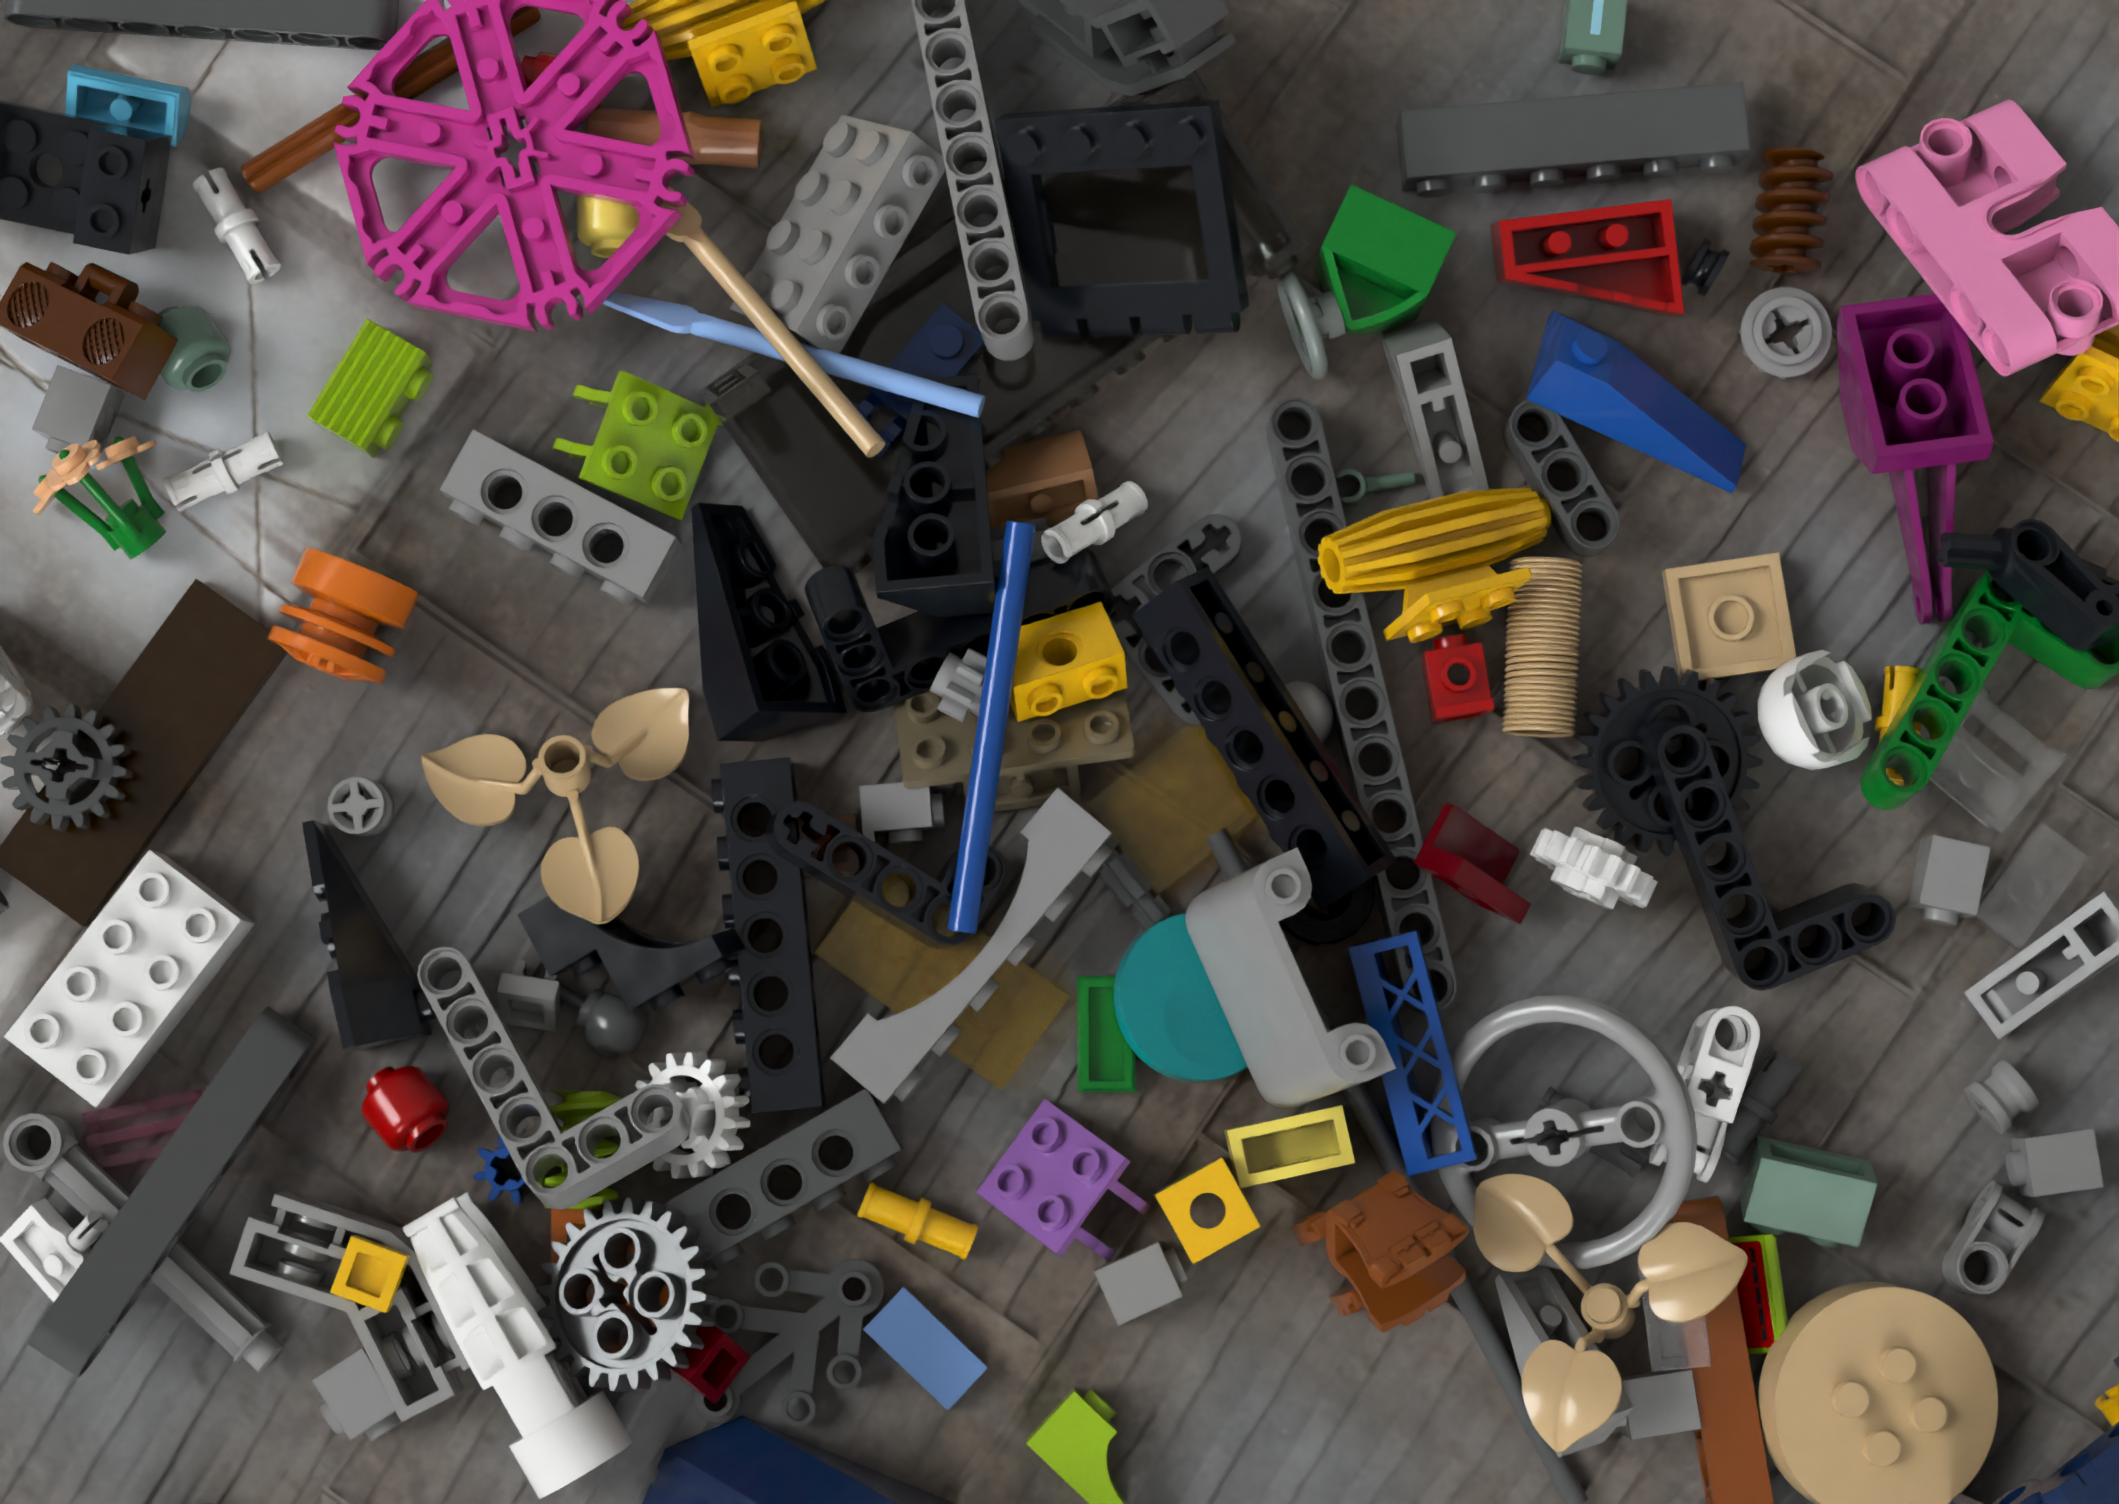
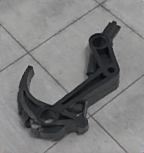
M2036 519L2022 520L2013 528L2000 527L1996 529L1992 536L1944 532L1940 536L1941 547L1937 551L1938 562H1943V567L1988 570L1996 584L2073 649L2080 651L2090 650L2119 638V581L2107 576V569L2081 559L2043 521Z

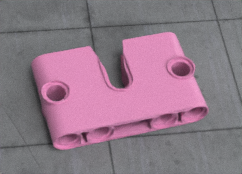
M2010 99L1961 121L1950 118L1932 120L1921 131L1919 144L1912 147H1901L1857 167L1855 172L1857 188L1866 206L1991 366L2004 377L2056 353L2068 356L2084 353L2091 347L2095 335L2119 324V227L2103 207L2071 213L2048 220L2019 234H2003L2021 226L2060 196V190L2056 187L2058 174L2065 170L2067 165L2020 106Z

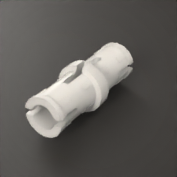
M216 168L208 171L219 190L218 194L213 192L204 175L198 177L193 182L192 188L198 193L217 224L214 228L216 236L221 243H228L243 269L247 281L250 284H255L265 280L254 261L256 257L261 261L269 277L274 275L281 268V263L275 258L256 227L259 223L257 215L253 209L245 208L227 177L226 170L224 168Z
M266 431L250 441L222 452L221 449L214 450L208 454L209 459L183 472L168 476L163 479L172 503L176 506L178 512H182L198 504V502L224 491L230 495L240 489L239 484L261 473L268 472L278 466L280 467L285 463L274 438H272L269 431Z
M1126 481L1099 500L1088 499L1076 507L1074 515L1044 531V534L1041 536L1044 551L1054 562L1062 564L1091 544L1102 545L1114 537L1117 528L1145 513L1144 511L1148 508L1145 493L1136 483Z

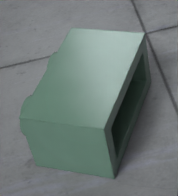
M1756 1136L1739 1197L1743 1221L1749 1222L1752 1227L1767 1234L1780 1235L1784 1231L1806 1235L1812 1242L1825 1247L1838 1248L1841 1244L1859 1247L1878 1183L1871 1161Z

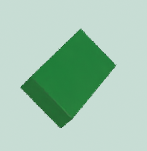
M1077 976L1078 1092H1136V1054L1130 1048L1120 1030L1114 1008V983L1116 976Z

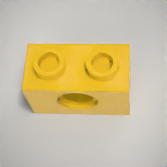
M1102 602L1021 626L1010 705L1018 722L1037 716H1048L1059 709L1091 699L1105 698L1113 692L1128 688L1124 650Z

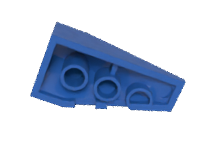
M1552 310L1545 326L1526 397L1527 400L1730 493L1736 489L1746 448L1744 442L1620 342L1599 330Z

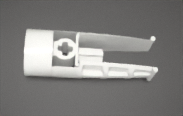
M466 1192L458 1198H451L405 1225L403 1231L411 1239L426 1281L478 1383L483 1390L491 1386L494 1387L522 1435L521 1438L510 1444L509 1447L538 1498L541 1499L614 1457L630 1446L633 1441L604 1391L601 1390L587 1397L577 1378L570 1375L571 1368L569 1364L554 1359L559 1349L558 1345L562 1342H554L548 1332L554 1326L553 1320L539 1318L537 1314L538 1311L547 1307L541 1296L536 1293V1288L485 1215L473 1203L474 1200L471 1194Z

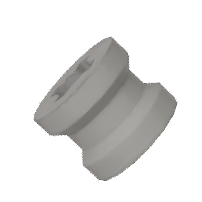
M351 777L342 780L333 788L328 798L327 810L331 821L338 829L355 836L371 837L380 834L389 826L394 815V802L391 794L383 785L366 778ZM369 809H373V810H370L369 814L365 817L366 822H364V817H363V816H364L365 814H367V812H368Z
M2004 1060L1998 1061L1991 1067L1990 1076L1983 1082L1974 1081L1964 1088V1093L1974 1109L1999 1134L2005 1133L2012 1127V1119L2020 1112H2031L2039 1106V1101L2027 1082Z

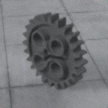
M626 1197L624 1204L619 1201L604 1200L603 1212L591 1208L583 1210L586 1226L568 1222L565 1225L567 1233L571 1238L569 1243L552 1241L551 1246L560 1258L557 1264L542 1263L541 1269L553 1277L551 1284L542 1285L536 1289V1293L550 1297V1305L538 1311L537 1314L539 1318L553 1320L554 1326L548 1332L554 1342H562L554 1359L560 1362H573L570 1370L572 1377H589V1386L597 1388H607L609 1386L610 1391L628 1392L630 1386L632 1389L647 1391L651 1388L652 1379L667 1383L671 1381L669 1364L679 1368H688L690 1366L688 1357L684 1352L686 1347L704 1348L703 1341L695 1332L698 1326H714L715 1322L709 1316L703 1314L704 1305L719 1302L718 1296L705 1292V1284L716 1279L718 1272L702 1269L701 1263L711 1255L712 1251L706 1247H692L700 1234V1230L689 1226L681 1227L685 1216L682 1213L669 1210L665 1212V1204L647 1201L645 1204L644 1200ZM633 1241L635 1244V1255L628 1265L626 1252L628 1246ZM598 1258L600 1259L603 1267L607 1272H604V1270L599 1265ZM593 1282L595 1293L593 1300L588 1305L586 1292L590 1283ZM667 1284L669 1298L667 1304L662 1308L659 1297L662 1288ZM648 1318H650V1319L654 1322V1324L656 1325V1327H657L656 1333H655V1330H654V1328H653V1326H652V1324H651V1322L649 1321ZM626 1325L628 1340L622 1349L619 1343V1336L622 1328Z

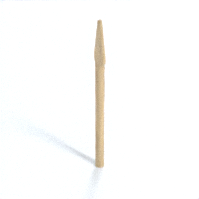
M663 201L660 207L677 209L682 214L666 235L677 242H684L868 458L878 454L885 446V441L701 228L702 219L699 212L688 202L686 206L674 207Z

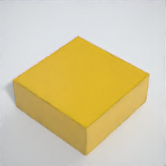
M352 1235L330 1293L387 1313L393 1304L410 1255L366 1238Z

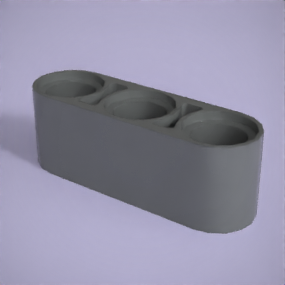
M1529 400L1521 402L1513 410L1503 429V439L1508 451L1530 488H1532V491H1536L1539 496L1547 501L1551 511V523L1570 552L1580 557L1599 555L1615 540L1620 530V518L1617 510L1561 416ZM1524 417L1539 419L1545 427L1546 438L1539 442L1525 440L1519 434L1517 428L1518 420ZM1555 465L1568 468L1575 478L1574 489L1567 492L1554 489L1547 479L1548 468ZM1585 514L1597 517L1604 527L1603 539L1599 541L1584 539L1578 533L1576 527L1577 518Z

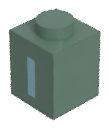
M1564 0L1558 63L1570 64L1574 72L1588 75L1603 74L1606 69L1614 70L1622 55L1628 0Z

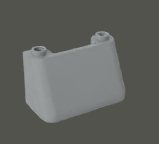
M1298 847L1203 891L1192 899L1185 915L1188 934L1258 1092L1266 1102L1274 1107L1283 1109L1302 1106L1396 1069L1384 1040L1369 1025L1355 1022L1342 1025L1331 1031L1325 1028L1279 922L1302 910L1311 898L1312 882L1310 874Z

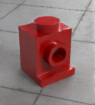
M1467 634L1445 636L1432 640L1434 650L1424 651L1421 655L1431 723L1437 724L1489 715L1494 710V703L1490 694L1482 642L1468 644ZM1454 665L1464 667L1468 672L1467 683L1464 685H1454L1451 683L1447 675L1448 669Z

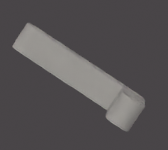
M452 947L433 949L423 957L418 966L417 977L419 984L522 1178L544 1205L552 1209L564 1210L570 1208L675 1149L686 1140L691 1127L689 1112L677 1094L671 1088L661 1084H651L642 1087L564 1132L482 979L466 957ZM453 970L462 971L461 979L456 986L448 990H438L439 981L447 972ZM479 1018L488 1019V1025L483 1034L474 1039L464 1038V1031L469 1023ZM503 1067H513L515 1069L512 1080L506 1086L490 1088V1079L498 1069ZM662 1106L673 1108V1116L664 1127L658 1129L647 1127V1119L653 1110ZM530 1116L541 1117V1125L535 1134L527 1138L516 1137L517 1127L522 1120ZM608 1136H618L621 1138L620 1147L614 1155L605 1159L595 1157V1148L603 1138ZM558 1165L568 1167V1175L560 1186L552 1189L543 1187V1178L548 1170Z

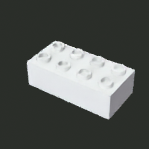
M148 850L9 1029L4 1038L95 1108H114L256 923L167 855Z

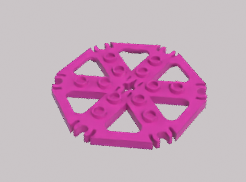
M426 0L347 86L354 94L368 95L365 101L359 96L353 95L344 96L342 99V104L348 109L360 112L359 122L353 127L336 125L334 131L346 141L355 143V145H341L333 141L367 266L374 270L373 273L384 282L390 279L396 271L404 270V280L397 286L394 293L416 308L538 332L534 324L533 311L538 322L547 330L554 329L551 312L555 305L559 303H566L569 316L575 321L581 320L583 318V308L577 296L582 294L585 310L592 315L682 216L677 209L660 207L663 201L670 206L682 207L686 206L688 200L682 193L670 191L668 188L669 182L674 176L684 175L693 177L695 171L685 161L673 157L696 159L660 36L644 19L639 21L632 30H623L624 20L633 11L623 0H447L451 5L448 9L445 7L444 0ZM534 7L580 17L583 20L584 27L538 78L527 87L510 27L513 14L520 8ZM446 36L451 40L470 111L401 98L395 94L394 86L397 78L422 50L437 37ZM639 73L647 78L661 125L660 137L653 145L647 146L575 131L626 75ZM524 119L526 120V124H527V126H526L525 128H524L523 121H522V120H524ZM508 131L521 145H527V148L519 152L520 161L517 162L519 170L506 157H501V153L509 149L508 140L510 138ZM386 158H394L453 170L397 232H392L386 227L372 178L374 167L378 162ZM534 162H538L541 174H537ZM557 191L627 204L635 207L638 211L639 223L635 231L599 269L586 271L579 267ZM500 214L520 285L519 292L509 300H498L452 290L447 281L450 267L496 216Z

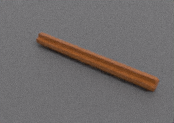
M523 7L513 14L510 22L513 37L540 20L541 15L538 8ZM449 37L418 55L402 72L394 86L397 97L412 100L459 71ZM355 94V95H354V96H359V97H360L361 99H363L364 101H365V100L367 99V97H368V95H366V94ZM342 103L242 164L240 168L242 175L253 191L256 193L264 192L335 148L333 141L338 144L345 142V139L334 132L336 125L345 127L355 126L360 120V112L350 110Z

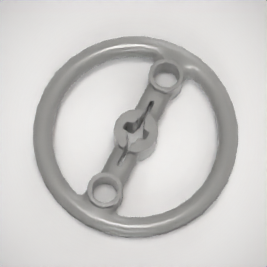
M1565 995L1536 996L1511 1003L1485 1016L1469 1029L1451 1050L1450 1053L1461 1095L1465 1082L1475 1063L1501 1037L1522 1027L1551 1022L1580 1025L1597 1031L1618 1043L1637 1060L1650 1077L1655 1087V1093H1646L1621 1106L1591 1110L1587 1104L1577 1099H1563L1536 1112L1530 1119L1501 1123L1493 1118L1483 1117L1469 1122L1471 1133L1481 1134L1488 1145L1487 1157L1477 1152L1478 1158L1476 1160L1439 1168L1438 1172L1452 1202L1473 1227L1477 1187L1471 1177V1171L1477 1172L1485 1169L1501 1159L1532 1155L1536 1161L1546 1166L1559 1167L1587 1153L1593 1146L1624 1142L1633 1148H1644L1655 1143L1665 1144L1668 1149L1667 1163L1661 1183L1651 1202L1636 1219L1623 1229L1606 1237L1586 1242L1559 1241L1554 1244L1576 1269H1589L1613 1263L1634 1253L1642 1245L1654 1238L1661 1228L1667 1225L1674 1217L1688 1192L1695 1168L1697 1149L1695 1113L1687 1086L1674 1061L1660 1043L1636 1021L1612 1007L1590 999ZM1441 1071L1438 1075L1432 1102H1434L1444 1085ZM1446 1093L1439 1107L1452 1114ZM1637 1107L1647 1110L1652 1115L1655 1122L1653 1133L1643 1131L1636 1121ZM1434 1114L1430 1121L1433 1155L1436 1156L1461 1150L1456 1127ZM1556 1126L1557 1130H1567V1132H1575L1587 1128L1572 1136L1569 1140L1566 1135H1557L1556 1132L1536 1137ZM1546 1252L1542 1261L1538 1264L1539 1266L1561 1269Z

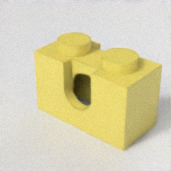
M1342 1105L1224 1130L1235 1181L1239 1188L1355 1163Z

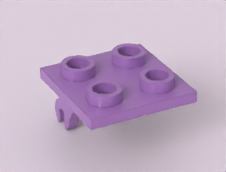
M1046 1099L1042 1101L976 1192L1060 1257H1062L1076 1238L1108 1262L1113 1259L1116 1252L1081 1227V1224L1105 1191L1109 1189L1143 1215L1151 1206L1117 1181L1131 1161Z

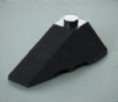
M711 503L695 504L691 508L702 687L717 741L764 742L842 718L847 714V710L832 660L823 645L814 648L799 621L805 613L796 598L787 601L773 576L776 563L744 507Z
M315 820L303 822L302 826L312 886L317 899L320 902L327 900L329 912L322 913L321 922L318 923L322 942L326 944L331 958L337 959L338 970L327 972L343 1049L366 1051L432 1035L429 1021L436 1020L437 1016L425 996L410 963L326 826Z

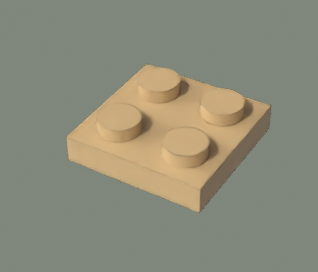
M1779 552L1669 568L1662 572L1679 681L1687 669L1698 672L1699 682H1704L1709 678L1718 680L1772 672L1778 666L1790 659L1796 658Z

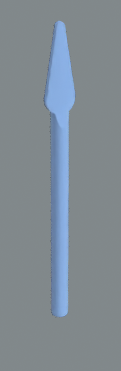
M614 291L602 303L670 332L691 333L785 361L759 330L698 313L697 310L687 305ZM800 342L827 374L979 418L985 403L984 395Z

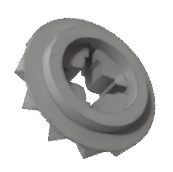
M1792 287L1774 288L1756 297L1745 310L1738 331L1741 335L1743 355L1749 357L1757 366L1759 372L1778 376L1781 380L1806 375L1813 370L1826 356L1832 340L1831 321L1824 306L1806 291ZM1776 318L1777 320L1781 319L1785 326L1793 324L1798 326L1805 323L1806 326L1802 327L1799 333L1792 339L1795 346L1793 350L1792 348L1788 349L1784 342L1766 344L1765 341L1777 329Z

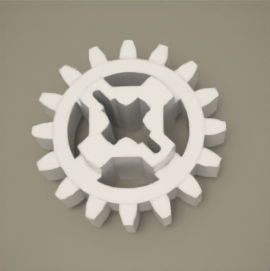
M1574 827L1570 837L1559 831L1554 830L1553 832L1544 828L1541 830L1530 853L1531 856L1535 857L1536 861L1547 865L1550 870L1554 871L1550 880L1563 887V890L1610 910L1614 909L1617 900L1630 906L1647 907L1658 881L1653 880V876L1640 871L1639 867L1634 866L1637 856L1625 850L1624 846L1579 827Z
M707 1052L666 1054V1062L651 1063L648 1066L653 1078L652 1080H637L635 1086L638 1090L651 1084H661L671 1088L688 1110L691 1119L690 1132L686 1140L681 1143L683 1149L692 1148L694 1153L690 1154L676 1147L654 1160V1170H671L672 1178L675 1179L713 1176V1168H727L731 1165L726 1151L743 1149L744 1143L736 1136L738 1128L750 1127V1120L739 1116V1108L745 1106L750 1101L748 1096L735 1095L734 1089L738 1086L741 1078L739 1074L723 1075L726 1066L725 1060L708 1059ZM691 1076L699 1080L702 1085L699 1087L696 1082H687L685 1077ZM662 1106L653 1110L647 1119V1127L653 1129L664 1127L673 1116V1108Z

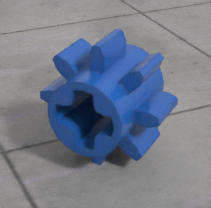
M498 1134L499 1149L494 1152L486 1148L478 1149L477 1153L487 1161L485 1171L473 1175V1178L480 1181L488 1180L493 1186L489 1192L488 1199L490 1201H496L504 1191H510L514 1204H522L524 1201L522 1189L527 1187V1184L523 1178L509 1179L506 1182L502 1180L505 1170L498 1165L501 1158L510 1159L512 1157L500 1134Z

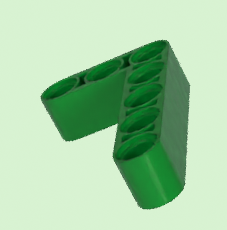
M1987 570L1966 591L1952 619L1948 622L1863 770L1860 785L1865 799L1879 809L1894 810L1903 806L1928 783L2007 642L2075 685L2085 689H2096L2105 685L2119 673V638L2095 647L2104 656L2106 664L2099 662L2094 657L2091 649L2085 651L2073 649L2055 633L2048 630L2041 621L1996 584ZM1992 586L2004 592L2007 602L1995 596ZM1966 631L1974 633L1979 638L1982 648L1975 646L1969 641ZM1939 676L1948 678L1954 684L1956 693L1946 690L1942 686ZM1913 721L1921 723L1927 728L1930 740L1922 738L1916 733ZM1886 767L1895 769L1901 775L1904 787L1894 784L1889 779Z

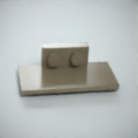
M1125 689L1113 692L1105 698L1091 699L1059 709L1048 716H1037L1021 722L1017 721L1010 705L994 812L1042 806L1057 788L1073 801L1082 800L1078 765L1133 757L1135 749ZM930 690L895 704L894 710L904 787L914 789L962 782L966 802L978 716L968 712L964 721L961 722L937 709L942 697Z

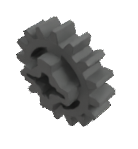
M67 704L64 715L61 717L56 708L49 705L43 707V722L39 723L28 716L22 719L23 725L28 731L24 737L9 734L7 740L17 750L15 756L1 757V764L14 769V775L2 781L3 788L20 791L12 805L15 809L21 811L33 806L30 821L35 824L43 825L51 816L53 829L59 831H66L70 818L73 819L78 828H90L89 814L91 812L106 819L111 816L110 810L105 803L109 797L117 800L125 799V793L117 788L116 784L118 779L132 778V771L119 766V760L131 754L130 748L124 745H113L112 742L121 732L117 726L109 724L99 729L103 715L91 709L82 719L81 708L75 704ZM84 733L88 734L95 741L100 749L102 760L95 759L87 750L88 739L84 737ZM52 735V741L38 753L35 752L40 743ZM70 759L88 769H76L75 772H67L63 776L45 766H58V763H66ZM31 775L38 776L45 784V797L49 798V802L37 792ZM98 782L95 790L87 798L80 801L81 793L93 783Z

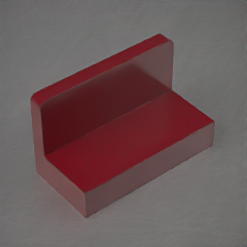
M1446 803L1419 851L1414 864L1480 908L1520 925L1531 906V903L1503 885L1519 855V849L1459 807Z

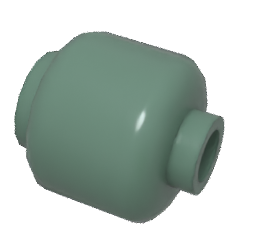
M174 306L158 313L163 317L159 327L178 339L160 373L164 381L177 390H191L192 392H200L217 384L226 373L231 348L227 338L210 314L197 306Z

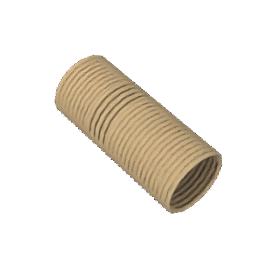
M1520 557L1512 559L1508 563L1511 566L1508 569L1509 571L1529 567L1532 578L1514 592L1516 600L1508 604L1509 607L1506 609L1509 613L1506 614L1508 617L1506 622L1508 624L1505 626L1508 629L1505 632L1508 635L1505 637L1507 640L1505 643L1507 654L1504 656L1507 659L1504 663L1507 666L1504 669L1507 674L1504 676L1506 681L1503 683L1506 686L1503 689L1506 693L1503 695L1505 697L1503 700L1505 703L1503 708L1505 710L1502 713L1505 716L1502 718L1504 720L1502 731L1509 735L1556 738L1573 736L1576 733L1574 729L1577 727L1574 724L1577 721L1575 719L1577 716L1575 713L1577 708L1575 706L1578 704L1575 701L1578 698L1575 694L1578 693L1576 688L1579 683L1576 680L1579 676L1576 673L1579 670L1576 666L1579 661L1576 658L1580 652L1577 648L1580 646L1578 644L1580 641L1578 638L1580 633L1578 631L1581 628L1578 625L1581 623L1579 621L1581 618L1579 615L1581 610L1579 608L1582 605L1579 602L1582 600L1580 598L1582 595L1580 592L1582 581L1580 579L1583 572L1580 568L1583 565L1577 560L1558 557Z

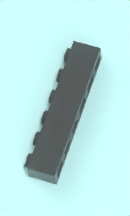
M1743 82L1401 110L1396 123L1402 191L1417 190V196L1424 198L1444 196L1451 193V187L1473 185L1474 192H1497L1507 189L1508 182L1530 181V185L1533 188H1550L1564 184L1565 178L1587 176V182L1608 183L1621 179V173L1644 171L1645 178L1659 179L1674 176L1679 173L1678 168L1700 167L1703 174H1719L1734 170L1735 164L1741 163L1750 150Z

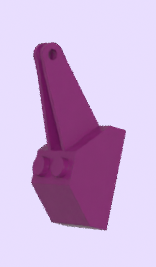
M1936 294L1841 306L1837 320L1840 402L1852 452L1872 474L1889 472L1911 575L1915 614L1920 625L1930 624L1933 612L1931 583L1913 469L1927 467L1930 574L1934 607L1940 622L1950 621L1953 611L1952 567H1943V562H1938L1937 551L1941 547L1940 536L1942 533L1954 532L1956 463L1988 459L1994 444L1967 334Z

